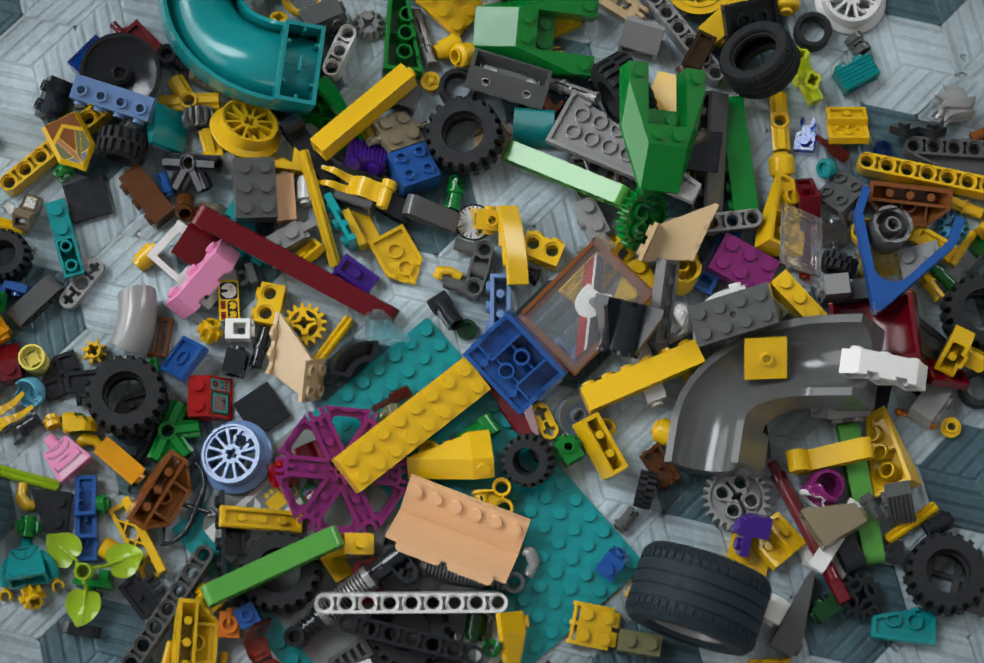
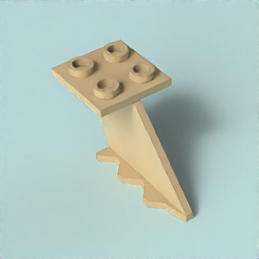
M714 203L661 224L654 222V225L650 224L645 233V236L648 238L645 244H640L636 253L639 255L638 260L652 262L657 261V258L694 262L719 204Z
M275 312L274 322L269 331L271 346L267 351L269 366L265 374L275 375L298 393V402L321 400L324 393L323 379L326 373V359H313L283 314Z

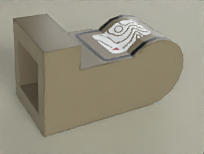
M27 193L22 203L12 212L13 227L30 232L42 211L44 199ZM24 219L26 224H21L19 221Z

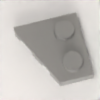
M937 240L897 250L903 280L939 249Z

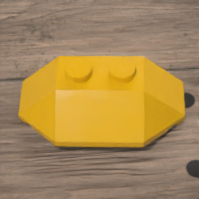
M178 598L173 625L171 663H216L219 621L201 599Z

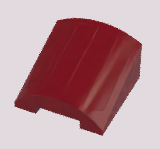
M908 290L907 295L898 297L878 316L871 314L869 301L840 305L832 302L828 303L830 315L864 314L884 329L885 335L882 352H889L892 355L905 358H917L923 363L917 293L913 290Z

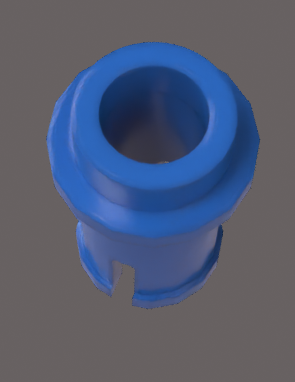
M167 170L155 175L162 190L161 193L165 197L176 193L172 187Z

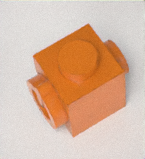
M226 607V611H220L218 637L243 639V630L233 614V611L237 608Z

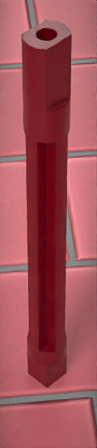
M774 460L767 464L772 474L771 478L811 554L814 556L819 546L799 518V513L804 507L785 471L781 470L777 460ZM831 560L822 574L838 605H842L852 600V597Z

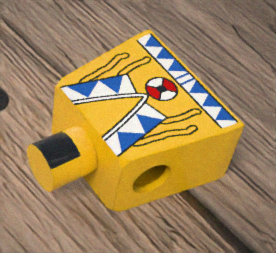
M342 533L341 536L345 546L332 552V559L373 558L374 534Z

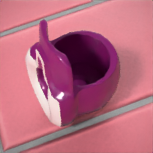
M833 469L818 470L809 477L806 484L800 487V497L811 508L835 505L843 494L844 480Z

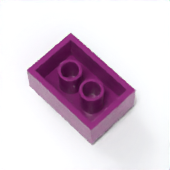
M726 232L721 237L704 270L719 277L718 281L727 286L728 284L741 282V285L746 284L747 288L765 282L770 284L781 262Z

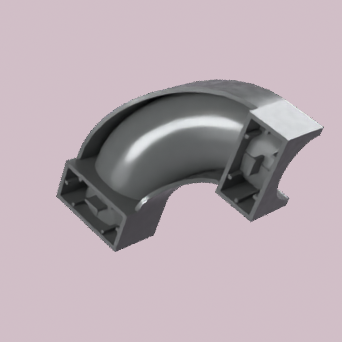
M834 314L794 318L782 321L780 326L744 336H787V378L745 380L744 337L732 341L702 363L681 390L671 417L664 462L689 476L763 477L769 436L764 434L763 430L766 424L774 417L794 410L831 407L835 411H874L878 385L868 379H847L839 373L841 352L843 348H850L851 346H861L863 349L882 352L885 330L864 314Z

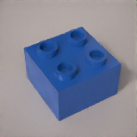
M425 141L387 154L385 166L392 180L398 183L397 190L401 198H406L408 194H418L439 186L441 173Z

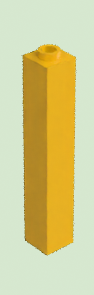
M400 63L312 136L310 142L313 149L325 161L329 160L417 86L415 72L410 67L406 68Z

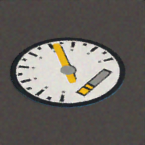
M479 204L466 205L459 212L461 216L456 230L460 236L470 241L481 240L487 236L486 234H481L482 230L472 229L474 209H484V206Z

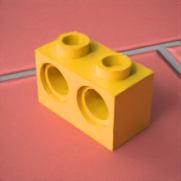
M527 230L524 237L527 261L556 272L565 251L563 241L555 237L547 238L537 230ZM535 242L538 244V247L531 249L528 247V244ZM554 249L558 254L556 256H549L546 252Z
M262 281L261 287H257L255 299H258L256 307L253 306L251 312V319H253L256 326L271 328L275 312L283 314L288 293L285 285ZM269 292L276 293L273 299L265 298ZM265 311L272 313L268 319L261 318V315Z

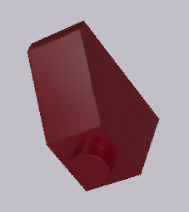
M813 178L795 179L798 198L796 210L800 214L801 220L820 218L821 196Z
M19 342L0 347L1 382L7 387L15 385L18 380L26 377L25 369L18 361V354L21 350Z

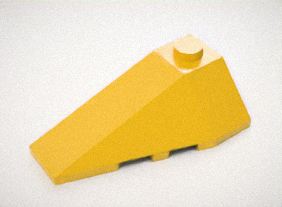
M777 171L762 213V222L758 225L754 247L769 256L801 257L804 236L803 232H800L799 229L801 217L800 214H797L796 210L798 198L795 179L780 171Z

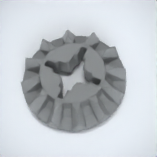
M364 10L362 13L357 14L353 20L357 37L362 40H375L384 31L383 18L380 13L378 14L373 10ZM364 21H367L368 23L371 22V21H373V22H372L373 28H370V27L364 28V27H365Z

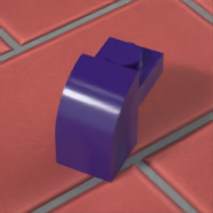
M756 513L740 516L731 528L734 533L739 534L738 537H735L733 543L735 553L741 557L748 558L752 537L769 540L773 519Z

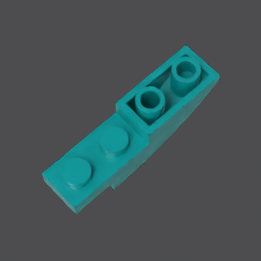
M65 198L45 203L64 278L68 279L85 274L78 239Z

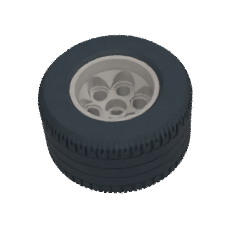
M653 541L642 550L625 601V609L629 618L670 638L723 654L744 656L751 652L756 645L772 594V588L768 579L763 574L725 556L681 543Z

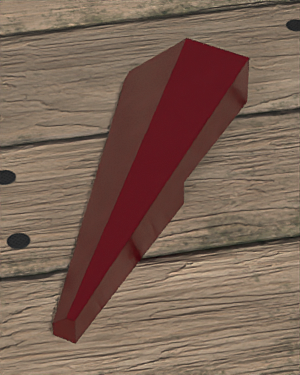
M482 376L491 388L488 394H492L495 398L498 408L513 430L518 432L519 435L524 433H535V435H538L539 430L533 406H529L519 415ZM530 449V451L535 457V462L539 463V457L534 450Z

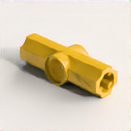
M780 91L768 97L772 153L790 152L788 125L790 119L787 112L786 93ZM775 120H781L784 125H777Z

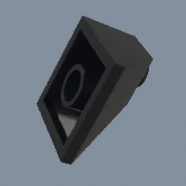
M698 131L686 169L687 172L718 173L723 132Z

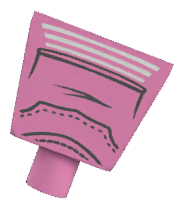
M52 433L43 441L49 448L44 453V457L58 481L64 486L95 460L88 452L67 436L58 440Z

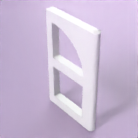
M177 220L176 224L147 254L156 265L179 285L184 283L188 275L186 272L191 265L188 264L178 275L158 255L178 233L182 235L187 228V225L181 220ZM233 268L229 274L225 272L220 280H236L239 278L236 275L237 270ZM217 288L207 300L203 298L199 302L207 310L218 300Z

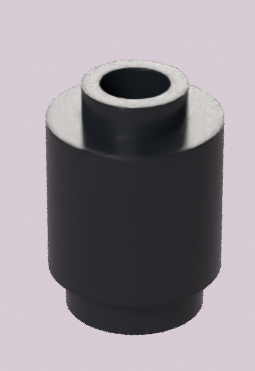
M941 510L925 519V523L921 524V527L926 536L931 537L933 533L939 532L942 535L951 530L955 521L950 512Z

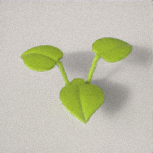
M63 532L47 534L46 536L47 552L56 561L57 566L69 568L73 561H75L74 575L81 580L84 586V590H72L65 600L66 611L76 627H81L91 622L100 611L102 604L100 594L96 591H88L89 587L87 585V580L94 576L95 570L110 567L111 573L115 577L126 579L136 573L144 555L143 551L134 545L119 543L111 546L106 551L105 556L109 563L92 566L89 563H79V560L76 558L82 553L83 546L80 538L75 534Z

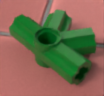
M172 400L163 422L158 427L157 436L147 458L159 463L170 449L185 459L195 452L186 439L201 437L199 419L184 420L187 414V405ZM166 428H173L174 432L171 436L166 437L163 435V431Z

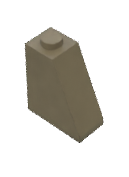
M856 503L804 508L799 513V518L822 551L863 528L868 521L865 510L862 507H858Z

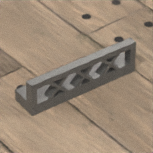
M657 258L651 307L666 310L664 320L649 338V342L669 344L680 264L678 260Z

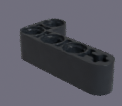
M293 112L279 123L282 135L293 149L296 147L298 151L309 150L318 180H332L336 182L342 180L338 176L321 169L322 165L338 167L331 159L325 161L313 149L310 142L312 135L308 132L304 121L296 112Z

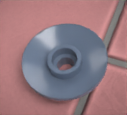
M581 395L568 398L562 404L559 411V422L562 429L576 437L578 436L572 425L589 416ZM578 411L579 416L577 418H574V413Z

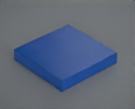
M183 335L159 369L185 383L209 349Z

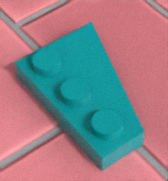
M923 607L873 615L870 623V639L934 647L937 616H934L932 611L926 613L922 610Z

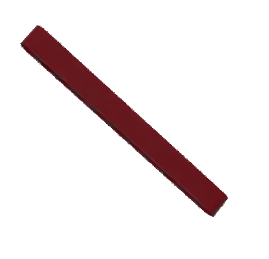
M201 203L191 220L198 227L387 328H391L400 311L383 300Z

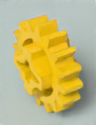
M301 302L300 308L293 305L294 311H286L289 316L285 317L294 332H299L302 337L298 338L305 344L306 348L309 347L310 342L316 345L315 340L317 338L322 340L321 333H326V328L322 327L327 325V321L322 320L325 317L324 313H319L320 309L318 306L312 309V303L305 307L303 302ZM307 313L314 315L317 319L309 317ZM303 322H307L306 328H302Z

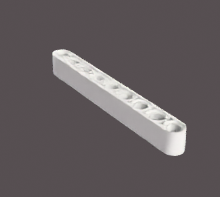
M499 591L322 592L315 598V608L323 614L500 613L506 610L508 606L506 596ZM478 596L482 599V604L476 608L470 605L471 599ZM497 596L502 597V606H492L493 598ZM327 597L331 602L328 608H321L318 604L320 598ZM344 597H349L353 603L351 607L343 608L340 605V600ZM365 597H371L374 600V605L371 608L363 607L362 600ZM393 597L396 600L394 607H385L383 604L385 598ZM409 597L417 599V605L413 608L405 605V601ZM430 597H437L439 599V604L434 608L427 605V600ZM450 598H460V605L455 608L450 607Z

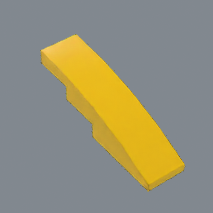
M499 205L497 206L499 247H502L503 266H506L507 285H528L526 246L518 206Z

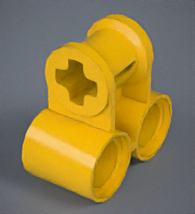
M497 478L492 484V489H479L471 492V495L476 499L481 500L480 498L482 497L484 502L497 507L507 505L510 508V512H513L512 502L506 499L511 493V484L506 478ZM504 484L508 489L505 493H498L496 486Z

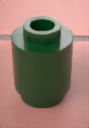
M467 613L464 633H466L465 639L482 642L483 636L485 637L488 622V616H485V613Z

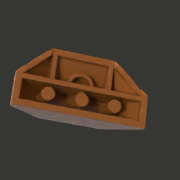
M870 180L871 190L868 202L876 212L879 208L886 205L898 206V209L905 210L910 215L913 226L928 227L951 210L953 189L894 181Z
M170 449L152 470L134 498L126 519L143 531L171 526L192 492L188 460Z

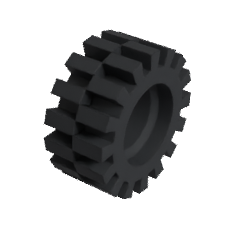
M826 250L823 252L818 268L827 274L848 272L849 279H854L859 261L851 255L848 256L846 253H841V251Z
M641 469L633 506L650 510L658 473Z

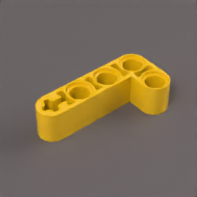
M870 437L855 438L808 450L798 448L785 452L789 473L795 475L810 474L821 469H832L874 459Z

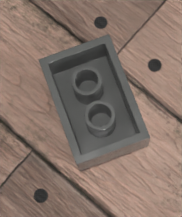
M274 157L233 158L231 166L235 222L239 224L276 223L278 209Z

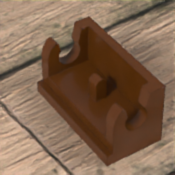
M659 442L655 443L649 450L643 451L641 456H639L648 471L658 473L656 484L661 492L680 480L681 476L676 468L664 462L665 452Z

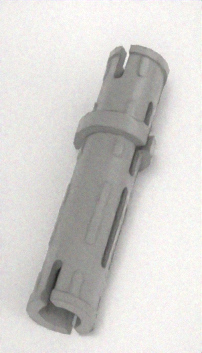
M420 8L413 9L414 29L425 67L435 66L437 61L433 51L434 45L430 41Z
M551 77L549 89L557 91L560 95L566 94L569 96L574 91L585 101L588 100L594 105L599 104L601 100L600 92L571 84L566 79L559 80Z

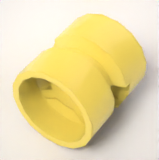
M36 344L25 345L18 354L19 364L32 376L44 375L50 366V357Z

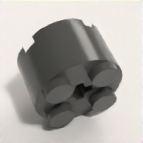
M895 205L883 206L879 208L867 223L866 229L869 243L876 252H895L910 237L913 230V221L905 210L902 211Z

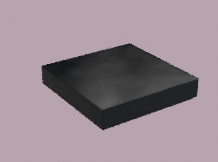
M102 174L62 186L74 225L113 213Z
M265 382L233 404L243 420L258 425L265 433L290 417L289 412L268 382Z

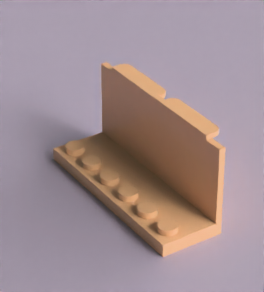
M412 474L401 508L389 527L385 538L396 541L395 548L399 552L433 565H439L441 561L445 562L449 571L484 585H491L493 579L506 584L520 553L531 519Z

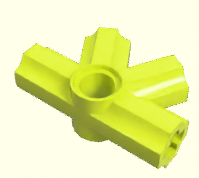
M797 46L801 59L799 69L792 83L795 88L799 89L807 107H812L824 99L819 89V83L822 79L820 73L814 72L811 66L810 52Z

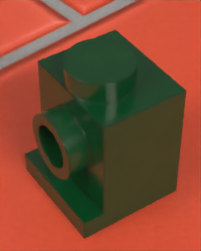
M830 591L823 595L825 600L820 597L811 604L813 608L808 611V617L813 623L817 622L820 625L842 609Z

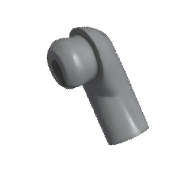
M526 546L522 549V556L526 558L528 565L523 575L533 579L540 565V559L534 547Z

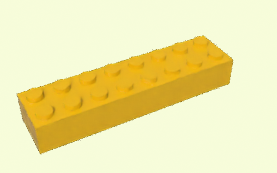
M463 357L331 461L357 494L491 390V388L475 367Z

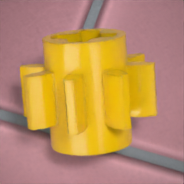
M207 318L206 321L203 320L202 323H199L196 332L200 333L201 341L212 344L214 341L218 342V339H221L224 330L220 329L221 323L218 320Z
M98 339L95 340V343H91L88 340L86 348H81L86 353L82 358L85 361L90 359L92 366L95 362L103 364L102 359L108 357L107 353L103 351L107 346L105 344L100 346ZM94 349L97 350V355L95 356L92 352Z
M28 584V587L20 590L22 596H19L18 599L23 604L25 610L29 608L36 610L44 605L43 598L47 597L39 584L36 586Z

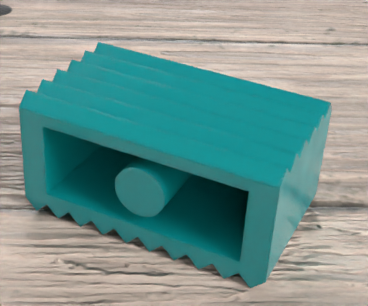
M869 53L864 56L858 54L851 59L852 62L848 64L843 62L834 68L832 78L843 96L879 78L881 72Z

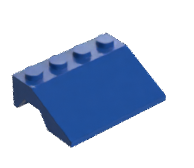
M511 309L502 315L462 354L519 415L531 406L555 381L563 377L567 371V368Z

